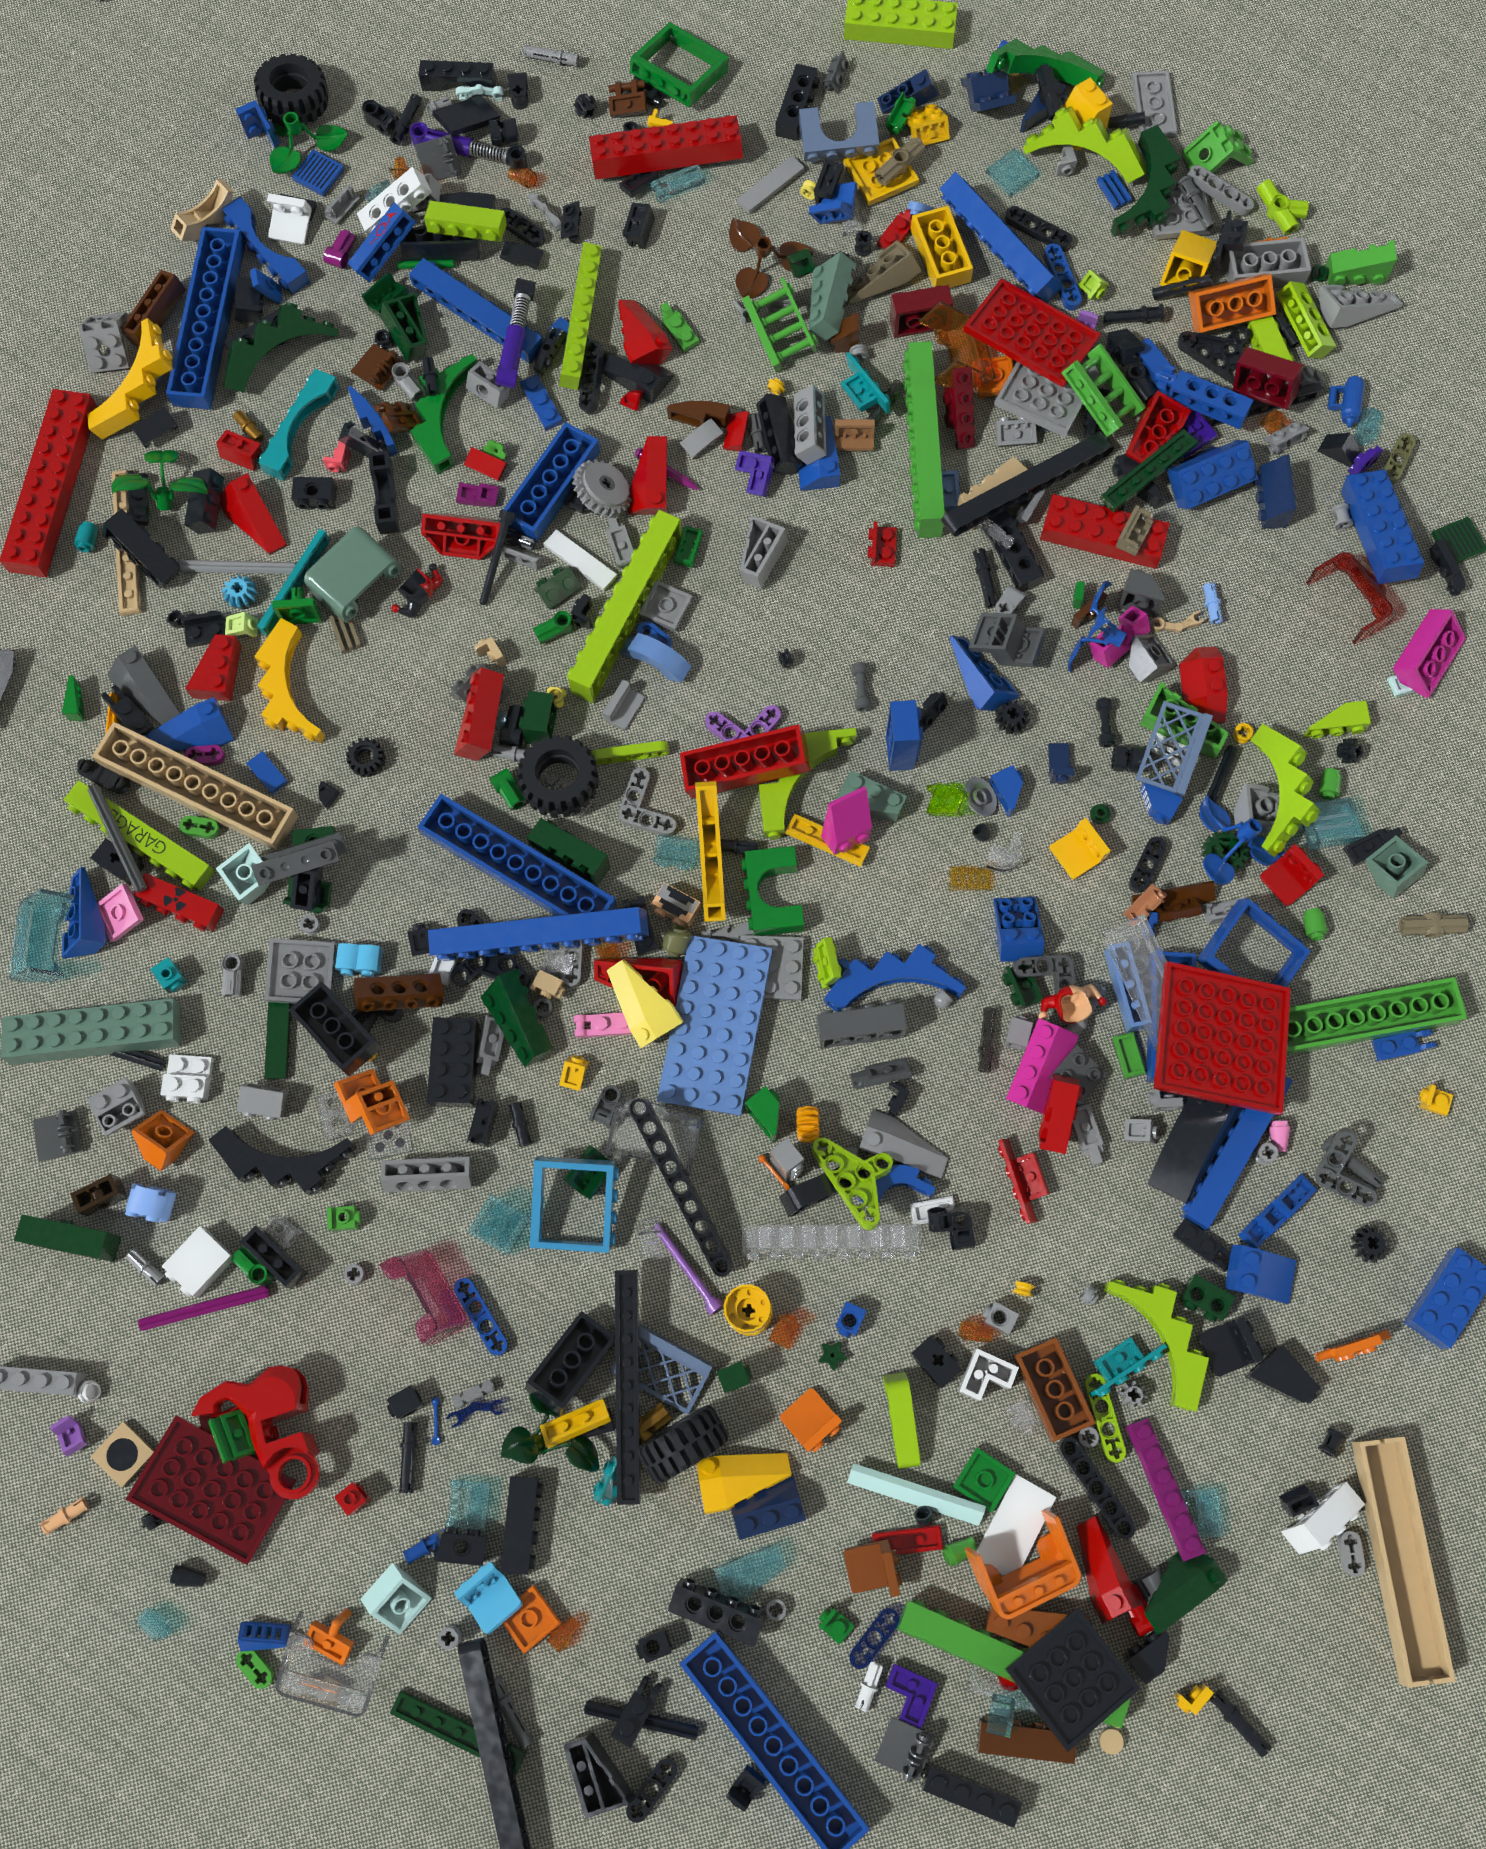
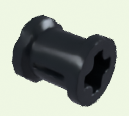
M862 230L856 234L855 253L858 256L865 257L870 254L872 240L870 232Z
M1327 1428V1435L1322 1445L1318 1446V1450L1337 1459L1339 1447L1342 1441H1346L1347 1437L1332 1428Z

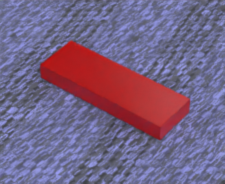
M940 1525L872 1533L873 1542L888 1539L890 1549H895L896 1555L943 1549Z

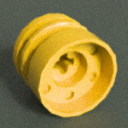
M751 1284L740 1285L731 1290L724 1302V1315L729 1325L739 1334L756 1336L764 1332L771 1323L773 1317L772 1305L766 1293L757 1286ZM749 1306H751L755 1313H751L750 1317H747L744 1310H748Z

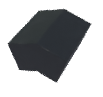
M1305 1484L1279 1496L1283 1509L1291 1517L1319 1506L1313 1491H1310Z

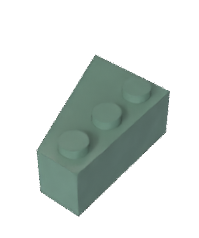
M851 770L836 799L865 786L871 819L897 822L906 805L907 796Z

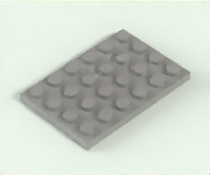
M1088 355L1083 360L1081 365L1090 359ZM1017 362L998 394L994 405L1066 437L1083 403L1068 382L1063 388ZM1095 365L1086 371L1092 381L1098 378L1100 374Z

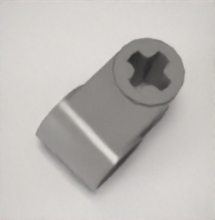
M1009 585L996 603L994 613L1015 614L1022 607L1027 594Z

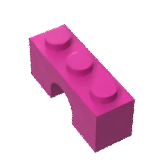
M1134 606L1125 611L1118 618V629L1127 633L1122 644L1118 648L1110 643L1105 645L1090 642L1093 659L1107 668L1113 665L1131 649L1132 637L1147 634L1151 631L1147 613ZM1103 632L1099 634L1095 639L1104 640L1105 638L1102 637Z

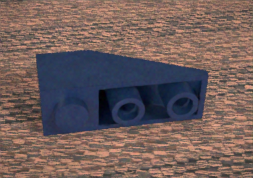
M924 69L877 99L882 113L887 114L892 112L895 102L899 99L902 92L905 93L907 99L910 97L915 98L916 106L924 105L939 96V92L934 79L927 69Z

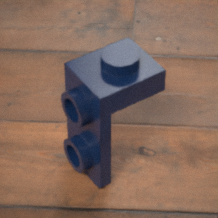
M1049 743L1050 783H1071L1074 776V767H1070L1069 744Z

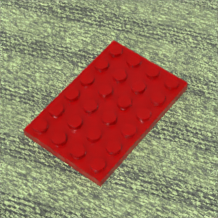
M1002 278L963 328L965 333L1063 388L1068 381L1061 372L1076 360L1081 364L1101 336V333L1042 300L1033 297L1031 294Z

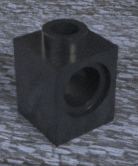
M414 1385L406 1387L387 1399L389 1403L387 1409L393 1418L396 1416L397 1419H403L425 1406Z
M665 1628L640 1637L638 1639L639 1644L636 1645L638 1656L640 1659L644 1658L645 1663L673 1652ZM656 1640L660 1646L659 1651L656 1653L650 1652L647 1648V1642Z

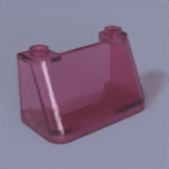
M418 1250L389 1258L379 1264L387 1278L391 1280L405 1278L411 1284L427 1314L421 1317L415 1325L416 1334L422 1344L433 1346L465 1325L466 1315L430 1252Z

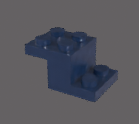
M984 69V73L982 71H973L966 73V77L961 78L962 86L967 87L970 110L984 111L1016 103V95L1010 94L1007 73L1002 70H998L993 74L987 72L986 69Z

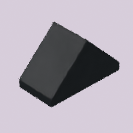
M1351 433L1327 434L1317 452L1351 467L1355 463L1354 459L1362 450Z

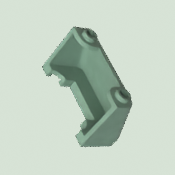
M356 526L306 572L304 582L318 602L345 623H348L356 616L358 611V605L355 600L382 574L386 578L392 579L403 568L364 529Z

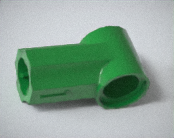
M558 611L553 618L534 627L533 630L542 645L561 634H570L574 629V624L568 612ZM561 621H568L565 625H559Z
M507 768L489 778L496 792L501 794L511 811L521 808L526 803Z
M244 1246L233 1254L231 1260L248 1276L250 1282L259 1286H268L272 1283L274 1275ZM261 1270H264L265 1275L263 1279L259 1281L258 1273Z

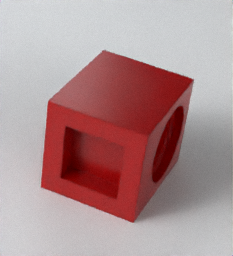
M352 1482L334 1497L347 1516L354 1515L371 1501L359 1482Z

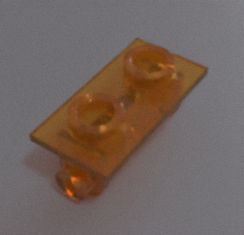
M397 157L394 161V169L389 168V171L394 179L397 180L410 168L406 165L403 157Z

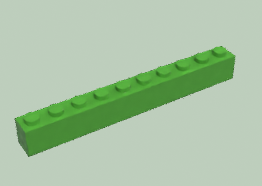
M913 1599L912 1602L907 1601L905 1603L896 1630L1014 1682L1004 1668L1026 1651V1648H1022V1651L1013 1647L1014 1643L1009 1640L1000 1638V1641L991 1637L992 1633L979 1628L978 1631L969 1628L970 1623L957 1618L956 1621L947 1618L948 1614L939 1609H935L933 1612L925 1608L926 1604L919 1600ZM1130 1699L1102 1723L1116 1729L1122 1728Z

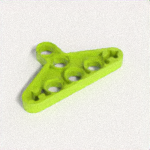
M817 1138L812 1147L813 1156L859 1225L865 1230H874L880 1220L876 1180L891 1172L893 1166L892 1157L886 1153H879L864 1161L827 1138ZM819 1146H821L822 1148H825V1147H826V1154L824 1153V1151H823L822 1149H821V1150H818V1147H819ZM885 1160L889 1166L887 1168H880L877 1165V1161ZM837 1162L840 1168L838 1170H831L828 1167V1163ZM865 1169L869 1171L870 1176L862 1178L859 1176L858 1171ZM842 1179H848L852 1185L844 1188L839 1182ZM857 1196L862 1198L864 1203L859 1206L854 1205L851 1199ZM866 1214L869 1218L874 1217L873 1222L870 1220L865 1221Z

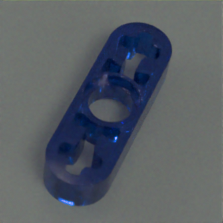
M883 1608L851 1649L849 1659L855 1668H866L898 1626L899 1615L893 1608ZM885 1613L887 1615L893 1613L894 1623H887L884 1629L888 1630V1632L884 1635L883 1631L875 1625L877 1622L880 1625L884 1623L883 1615ZM872 1631H877L881 1635V1641L877 1645H872L868 1642V1634ZM864 1641L866 1646L874 1651L871 1654L868 1650L864 1654L866 1661L864 1663L861 1661L855 1663L856 1657L854 1653H861L864 1647L861 1646V1643Z

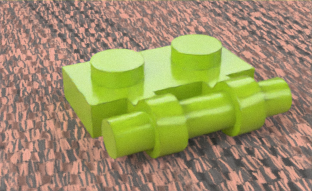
M832 937L823 938L815 945L816 948L813 949L814 956L812 959L814 965L817 966V979L821 983L822 990L829 989L830 985L841 978V967L837 961L836 946L833 944Z

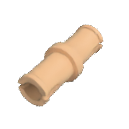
M80 1497L69 1506L61 1507L56 1514L40 1522L42 1531L49 1535L62 1525L70 1524L73 1518L89 1510L87 1501L84 1497Z

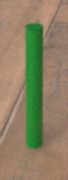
M427 260L434 262L438 268H455L454 260ZM397 261V268L413 269L420 261Z

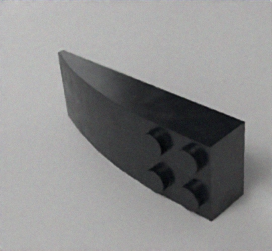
M1189 1097L1164 1144L1147 1184L1187 1204L1241 1112L1242 1107Z

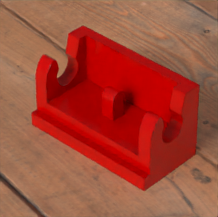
M225 430L216 442L220 458L254 471L257 468L256 458L259 459L262 454L260 449L261 443Z

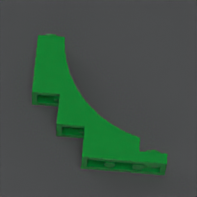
M1014 39L992 52L986 71L991 74L998 70H1002L1007 74H1035L1036 69L1041 65L1048 64V66L1052 67L1055 79L1076 86L1091 77L1100 89L1104 84L1105 79L1103 77L1106 72L1070 51L1060 55L1044 45L1034 49L1018 39Z

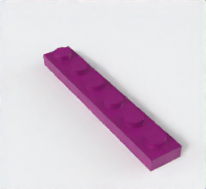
M1149 1418L1126 1426L1183 1562L1205 1554L1206 1550Z

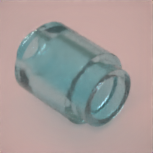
M147 1607L136 1620L139 1629L155 1642L160 1639L165 1640L172 1631L170 1627L172 1621L155 1608Z

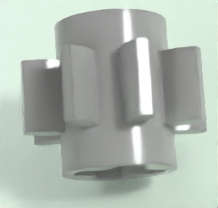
M1131 1381V1387L1123 1383L1122 1387L1124 1390L1117 1392L1123 1399L1120 1404H1129V1410H1133L1134 1404L1138 1407H1143L1140 1401L1147 1398L1142 1392L1144 1386L1137 1387L1136 1381ZM1133 1390V1393L1137 1394V1398L1132 1399L1128 1396V1392Z

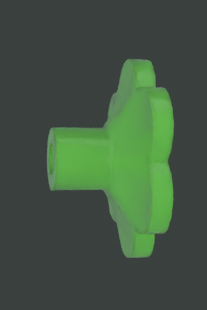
M489 440L487 445L483 447V451L486 454L500 460L506 458L504 446L500 442L496 443L494 440Z

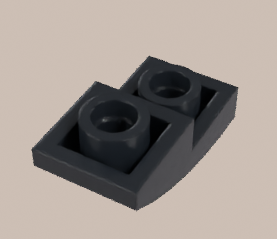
M505 241L499 258L517 266L518 262H521L537 270L544 251L525 244Z

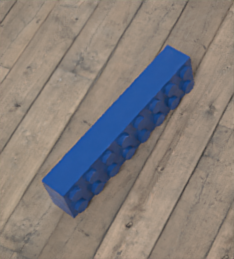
M956 171L941 186L939 190L944 194L942 199L954 209L955 213L966 222L967 226L978 235L979 239L990 248L991 252L1002 261L1004 266L1015 274L1016 279L1027 287L1026 289L1033 297L1040 300L1043 299L1048 303L1064 286Z

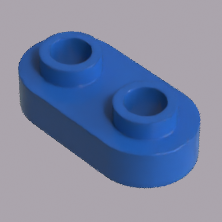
M644 621L638 625L637 633L644 634L649 632L650 635L648 636L672 648L671 638L652 622Z

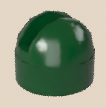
M1317 264L1312 267L1311 276L1313 279L1322 281L1327 277L1328 270L1324 265Z

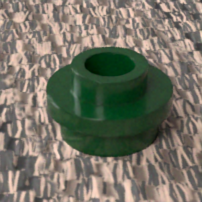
M1097 804L1090 810V818L1096 824H1105L1111 817V811L1106 805ZM1102 811L1104 816H1099L1097 812Z

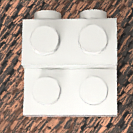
M169 1054L167 1074H163L160 1095L169 1102H179V1099H187L188 1103L200 1104L201 1100L208 1101L214 1059L212 1057Z

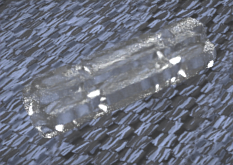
M988 519L979 524L982 530H987V534L999 543L1002 542L1004 547L1010 548L1013 545L1014 538L1006 535V532L995 523L991 524V520Z

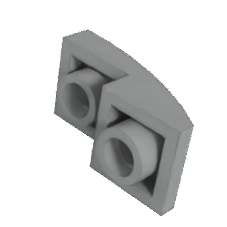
M711 418L689 434L680 444L694 459L707 446L710 447L724 433Z

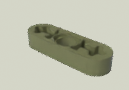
M1403 433L1399 436L1385 464L1384 469H1386L1388 476L1392 468L1396 469L1393 477H1389L1392 485L1396 484L1401 477L1416 444V439L1412 434ZM1404 441H1406L1408 443L1406 448L1403 450L1401 448L1404 444ZM1398 455L1402 457L1403 462H1395L1393 456Z

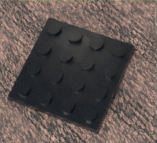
M1078 1607L1004 1668L1067 1752L1141 1689Z

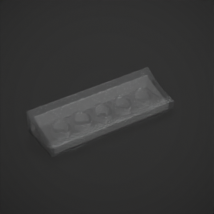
M1144 913L1128 922L1104 931L1101 935L1153 1048L1157 1051L1164 964L1167 960Z

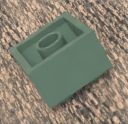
M1397 835L1365 860L1376 884L1393 899L1423 876L1428 861Z

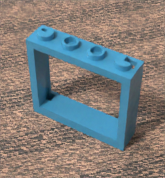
M537 1156L535 1158L530 1248L610 1252L611 1246H615L616 1233H612L613 1224L616 1225L617 1211H613L614 1203L618 1201V1190L615 1189V1181L619 1180V1168H616V1161ZM545 1168L607 1172L603 1243L542 1239Z

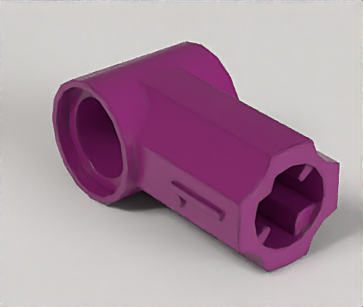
M346 229L341 230L332 247L328 246L323 257L324 262L344 269L348 263V254L356 241L355 235Z

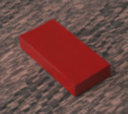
M471 447L463 464L465 467L499 482L507 467L506 462Z

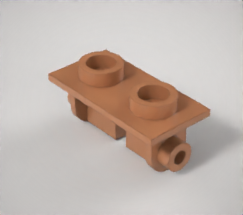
M1151 884L1123 915L1130 919V922L1135 927L1141 926L1142 922L1150 915L1149 913L1154 911L1161 902H1164L1167 894L1154 884Z

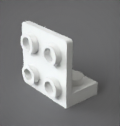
M268 193L267 201L273 207L268 237L272 240L304 245L312 211L311 206L304 199Z

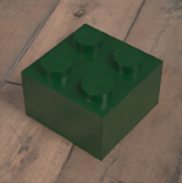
M529 691L528 697H525L523 701L525 713L524 717H520L519 728L522 729V736H524L526 743L532 744L535 741L541 742V738L545 736L548 739L553 737L558 709L553 694Z

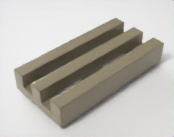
M332 615L329 617L343 654L362 647L352 619L348 623L356 643L354 645L351 643L344 621L338 616L333 617ZM338 621L340 622L342 631L344 633L348 647L346 648L344 647L341 635L336 624V622Z

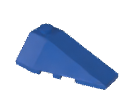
M80 867L72 876L68 901L72 905L65 918V921H69L68 932H64L62 938V958L65 959L96 954L107 942L105 924L86 869Z

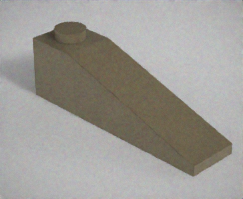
M896 240L878 255L879 260L874 265L870 264L866 268L867 272L863 277L856 278L847 288L846 293L849 295L847 301L852 304L913 280L921 272V269L912 253Z

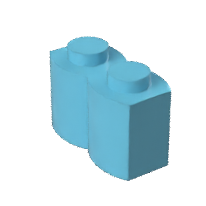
M339 943L335 968L341 972V975L345 976L361 973V976L374 977V974L381 973L383 949L377 945Z

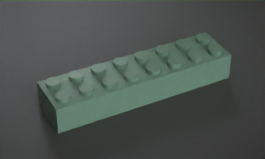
M173 998L2 1017L1 1058L10 1065L108 1055L113 1052L181 1047V1006Z

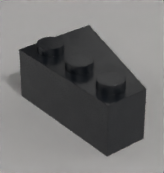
M593 1732L571 1739L563 1745L585 1819L629 1805L636 1798Z

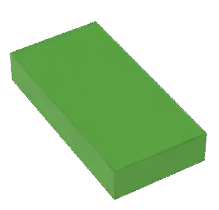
M1134 1032L1113 1037L1112 1041L1124 1079L1146 1074Z

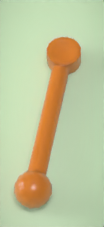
M763 1154L758 1157L759 1162L765 1164L785 1190L790 1189V1186L769 1164L767 1157Z

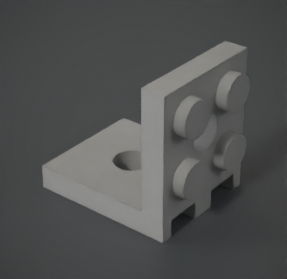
M126 312L90 316L78 325L91 373L130 367L120 329L127 320ZM102 345L108 346L110 355H104L100 347Z

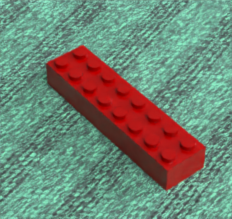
M737 115L589 136L595 180L743 159L742 139Z

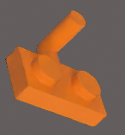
M348 1608L344 1609L332 1621L330 1628L315 1620L310 1625L304 1644L343 1666L347 1662L355 1642L339 1634L338 1631L340 1626L352 1615L351 1610Z

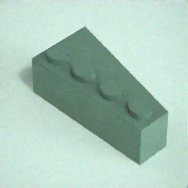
M839 252L813 270L809 329L824 341L840 331L844 315L842 307L847 302L849 296L846 293L847 287L852 284L851 272L855 271L857 265L842 252Z

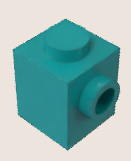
M169 957L150 969L163 989L170 994L181 990L184 984L188 982L176 963Z

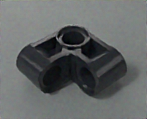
M957 1205L934 1207L927 1210L929 1232L949 1231L952 1250L975 1248L972 1219L965 1207ZM958 1215H965L964 1220L960 1222L955 1221Z

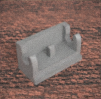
M1239 899L1203 905L1202 908L1207 926L1221 924ZM1243 912L1239 920L1248 919L1249 917Z

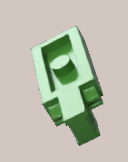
M667 302L660 305L663 315L661 317L663 326L683 353L700 344L699 338L680 312L676 309L672 311Z

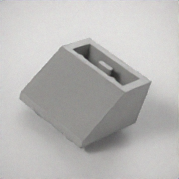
M126 1077L86 1099L106 1137L146 1115L143 1099L135 1083Z

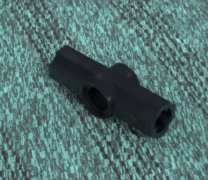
M1043 64L1036 69L1035 75L1039 85L1040 102L1045 105L1048 119L1052 121L1055 112L1063 107L1061 100L1062 91L1060 83H1056L1052 67L1048 66V64Z

